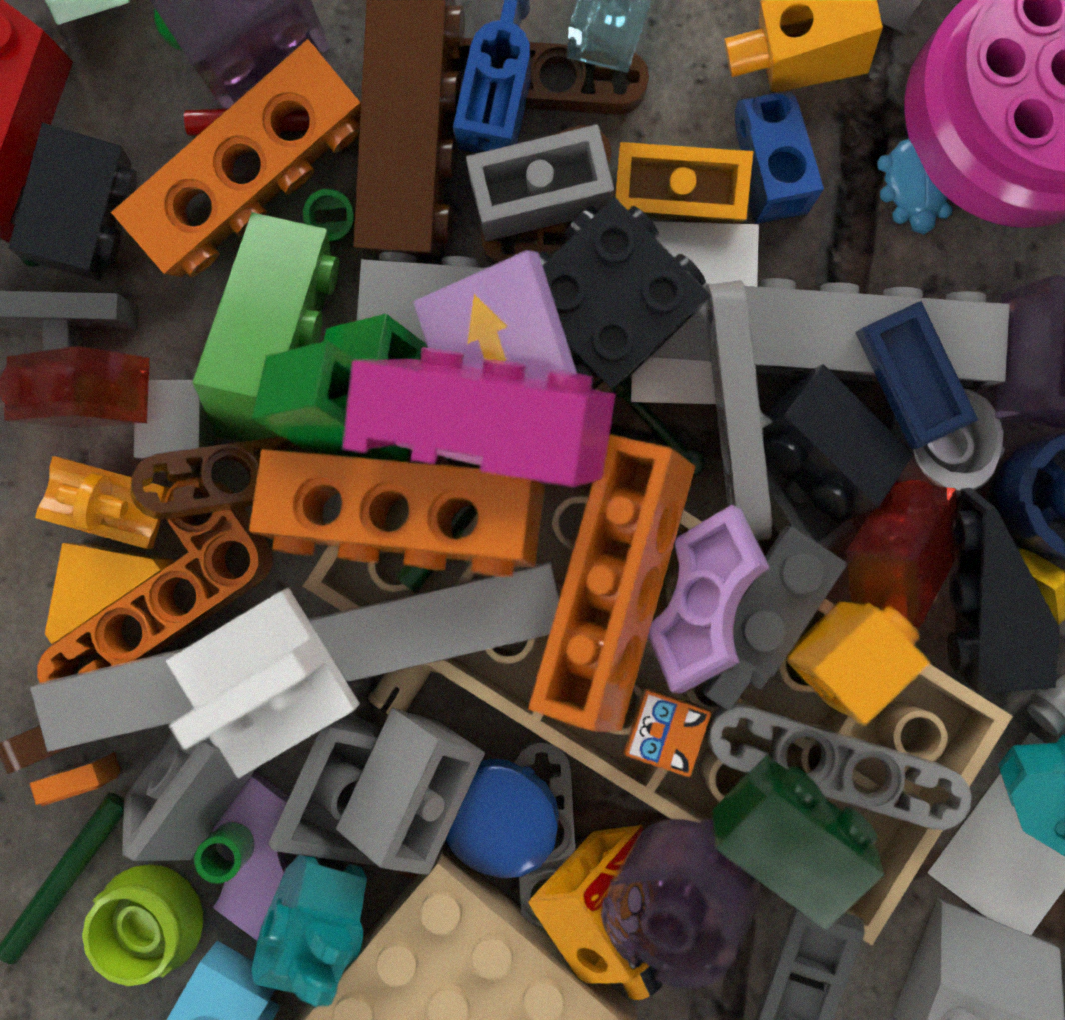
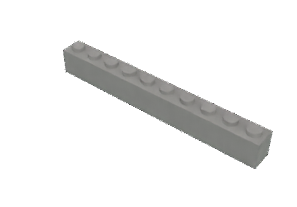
M382 252L379 254V261L361 259L357 320L386 313L426 343L413 301L487 268H480L479 260L462 256L444 257L442 265L417 263L416 256L402 252ZM782 278L759 280L757 287L744 286L748 302L756 375L801 378L824 364L839 380L879 383L855 332L914 303L922 301L963 389L982 390L1005 382L1010 304L988 303L984 293L971 291L953 292L947 294L946 300L922 298L923 290L918 288L893 287L883 290V295L859 294V286L851 283L823 284L820 286V291L796 289L795 281ZM705 283V284L703 285V287L706 288V285H707V284H712V283ZM705 303L651 357L711 361Z

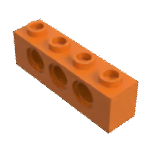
M307 39L111 213L164 274L182 278L187 273L190 277H195L217 260L220 253L216 247L233 232L237 236L244 235L251 212L266 215L267 211L263 206L281 190L286 195H289L303 186L315 172L311 164L328 149H331L334 153L340 152L359 136L361 102L310 40ZM294 111L308 113L310 125L306 134L295 141L283 140L280 126L284 117ZM248 152L257 153L261 163L257 177L249 183L238 184L233 175V167L236 160L242 154ZM207 193L212 204L211 214L203 224L192 226L186 214L187 205L194 196Z
M609 435L602 479L593 481L529 704V710L591 731H622L696 467L675 450Z
M262 449L249 532L274 539L272 550L281 553L314 556L315 544L338 547L337 558L379 563L380 551L404 554L403 565L445 570L447 558L472 561V573L497 577H513L514 566L535 568L545 485L538 480L480 471L481 469ZM340 493L342 498L341 512L333 522L325 525L322 516L324 505L330 497ZM406 499L409 504V516L406 523L400 529L389 532L386 525L388 510L397 501ZM465 506H475L478 512L476 528L467 537L455 539L451 531V522L454 515Z

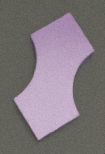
M730 505L675 538L674 544L679 561L676 589L665 611L652 622L648 635L671 692L682 694L740 663L733 639L736 610L747 588L770 567L742 510L734 505Z
M255 771L212 830L214 832L219 826L228 822H237L243 824L251 831L255 843L250 859L231 880L224 882L222 892L213 908L258 941L265 915L285 869L289 866L284 852L274 851L268 845L289 796ZM221 844L224 858L233 861L234 854L228 846Z

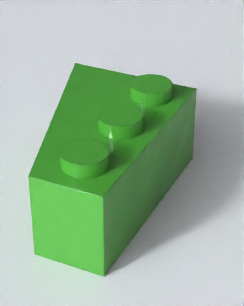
M251 212L192 382L217 437L239 442L281 437V435L251 418L266 356L316 344L319 341L322 328L321 312L325 295H332L339 273V258L331 255L327 229Z

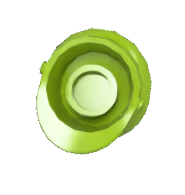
M140 865L124 870L116 875L106 885L104 890L92 900L95 904L85 918L82 933L85 954L98 973L110 982L125 986L141 985L157 977L163 978L166 974L182 966L190 958L201 938L203 909L200 898L190 882L176 871L162 865Z

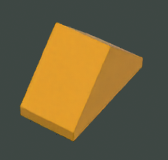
M62 543L45 628L46 637L51 644H55L175 561L171 558L90 543Z

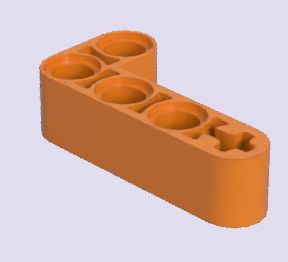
M190 477L189 480L177 481L168 490L164 502L171 501L173 491L178 487L195 485L194 497L198 492H201L199 477ZM212 480L219 490L225 493H234L227 485ZM244 507L215 511L203 524H198L192 515L167 519L188 553L50 646L42 654L37 665L39 683L75 675L73 669L80 663L78 657L97 652L103 658L92 661L83 667L78 674L153 656L259 584L269 574L272 567V551L262 535L249 532L251 517ZM236 542L243 544L250 555L248 570L241 577L234 576L225 564L227 550ZM181 579L188 580L196 591V602L188 613L182 611L176 605L173 598L175 586ZM129 615L134 617L142 628V639L136 648L130 646L122 636V624Z

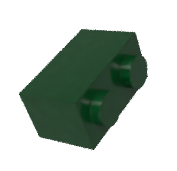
M767 754L713 809L715 849L825 930L885 875L875 844L878 836L869 822L851 808L846 807L841 811L823 797L821 789L804 771L797 767H791L787 770Z

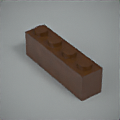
M366 0L354 248L367 255H379L382 252H402L414 255L417 258L440 259L441 243L450 244L453 209L451 204H444L445 179H454L457 145L455 139H448L449 113H456L461 92L460 74L452 72L453 47L463 46L465 34L464 7L456 5L455 0Z

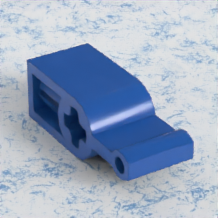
M504 0L500 20L483 25L475 33L470 46L453 124L458 149L482 153L515 145L518 142L531 82L530 43L526 33L520 28L521 20L529 14L530 0ZM500 57L510 58L506 59L503 69L493 68L499 64Z

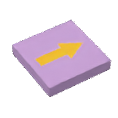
M525 251L413 301L428 348L463 353V366L482 369L484 359L516 362L526 365V378L547 381L548 371L577 374L538 252Z

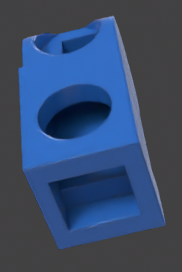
M787 90L739 100L735 108V127L738 143L742 151H753L750 179L752 196L749 200L754 224L808 214L823 192L824 187L795 95L792 91Z

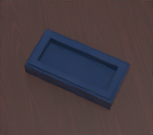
M922 301L914 303L855 332L911 450L918 449L978 421Z

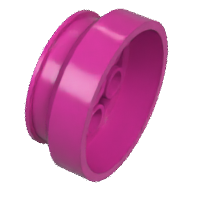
M962 0L926 40L911 67L906 85L904 107L909 140L913 144L930 180L941 193L966 212L983 220L1004 226L1021 228L1042 227L1065 221V0ZM989 66H991L992 68H994L995 71L998 73V75L995 74V73L989 68ZM1015 124L1019 125V126L1023 129V131L1025 132L1026 136L1023 135V134L1017 129V127H1016Z

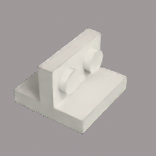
M289 587L166 660V663L194 709L169 725L184 750L209 736L213 745L219 747L237 778L242 777L352 712L360 704Z

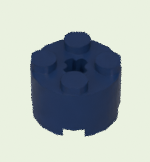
M1065 432L1039 437L1018 447L1002 464L998 476L991 481L989 498L1001 516L1014 543L1021 549L1032 551L1047 560H1065Z

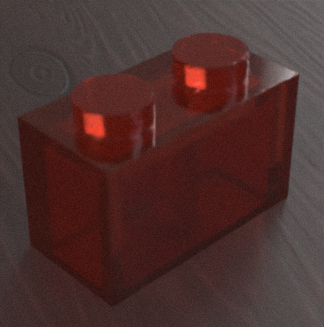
M80 346L7 356L6 368L0 378V397L5 404L4 421L68 428L146 424L150 358Z
M907 480L894 483L880 506L871 511L846 551L851 603L859 605L869 603L879 608L881 612L886 607H891L903 616L913 628L920 629L958 556V550L952 538V517L957 511L956 488L932 486L928 482L921 480Z

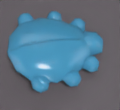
M909 138L899 142L889 155L879 158L877 165L879 170L886 172L885 181L887 184L880 190V199L885 203L893 201L896 204L897 208L892 213L894 222L902 224L909 219L912 231L924 235L935 227L936 216L941 219H947L952 215L953 207L946 202L947 197L930 180Z

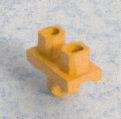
M52 456L49 466L48 486L37 508L36 519L145 549H153L161 519H154L144 515L134 505L130 495L132 477L62 457ZM151 483L143 486L145 492H156L160 502H164L170 487Z

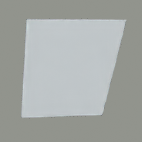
M653 222L659 232V236L656 239L673 257L677 254H683L700 269L706 279V283L714 284L741 280L744 286L757 287L759 224ZM650 357L632 375L631 402L716 404L711 361Z
M1030 732L1021 745L1042 744L1044 742ZM1000 773L927 873L986 918L1031 935L1065 889V856L1023 832Z

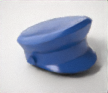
M503 759L481 761L445 839L453 854L471 869L503 879L523 877L540 868L554 850L559 821L556 798L546 782L535 775V771L527 766L521 767Z

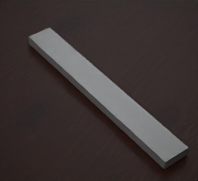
M550 561L537 564L535 568L524 567L514 570L513 577H482L308 620L346 682L549 635L559 603L560 593L553 564ZM184 649L45 681L30 687L47 752L173 723L194 709L166 663V660Z

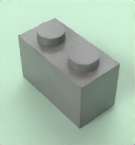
M598 124L466 156L470 182L485 242L575 220L589 206L593 205L600 211L613 198L614 187Z
M392 708L336 829L380 868L429 875L485 752L437 720Z

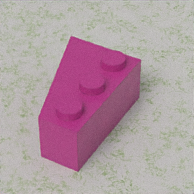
M422 348L421 359L353 360L343 449L367 452L369 448L395 445L413 449L411 460L436 463L437 455L480 464V471L569 486H577L602 479L615 394L590 390L592 381L590 376L561 371H548L547 381L526 378V365L484 359L483 368L478 369L462 365L463 353L436 348Z

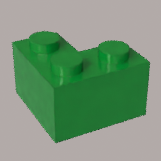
M386 313L326 328L324 342L266 356L251 419L311 454L407 462L409 449L395 445L369 448L367 452L343 449L353 360L421 359L422 348H427L428 346Z

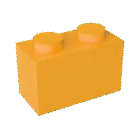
M620 142L615 198L627 210L631 206H635L650 219L740 224L747 218L753 151Z
M839 601L795 643L785 658L787 663L827 705L863 725H866L930 664L914 646L920 639L919 634L897 611L891 607H886L881 612L879 608L869 603L859 605Z

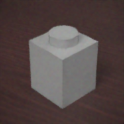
M134 380V458L144 460L146 457L158 453L216 446V434L193 386V380ZM189 465L192 471L191 474H195L196 465ZM157 471L156 473L165 474V471Z

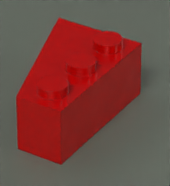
M0 0V239L9 243L15 226L10 221L21 189L26 185L41 124L43 122L51 125L73 60L42 28L6 1Z

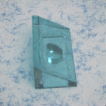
M578 0L569 25L567 58L628 73L652 0Z

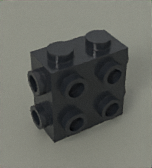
M615 197L600 211L593 205L586 208L567 228L565 236L569 240L552 257L545 251L539 254L577 374L592 377L590 390L597 388L601 392L612 394L702 308L710 295L703 287L706 279L700 269L683 254H677L673 257L656 239L659 236V232L651 219L635 206H631L627 210Z

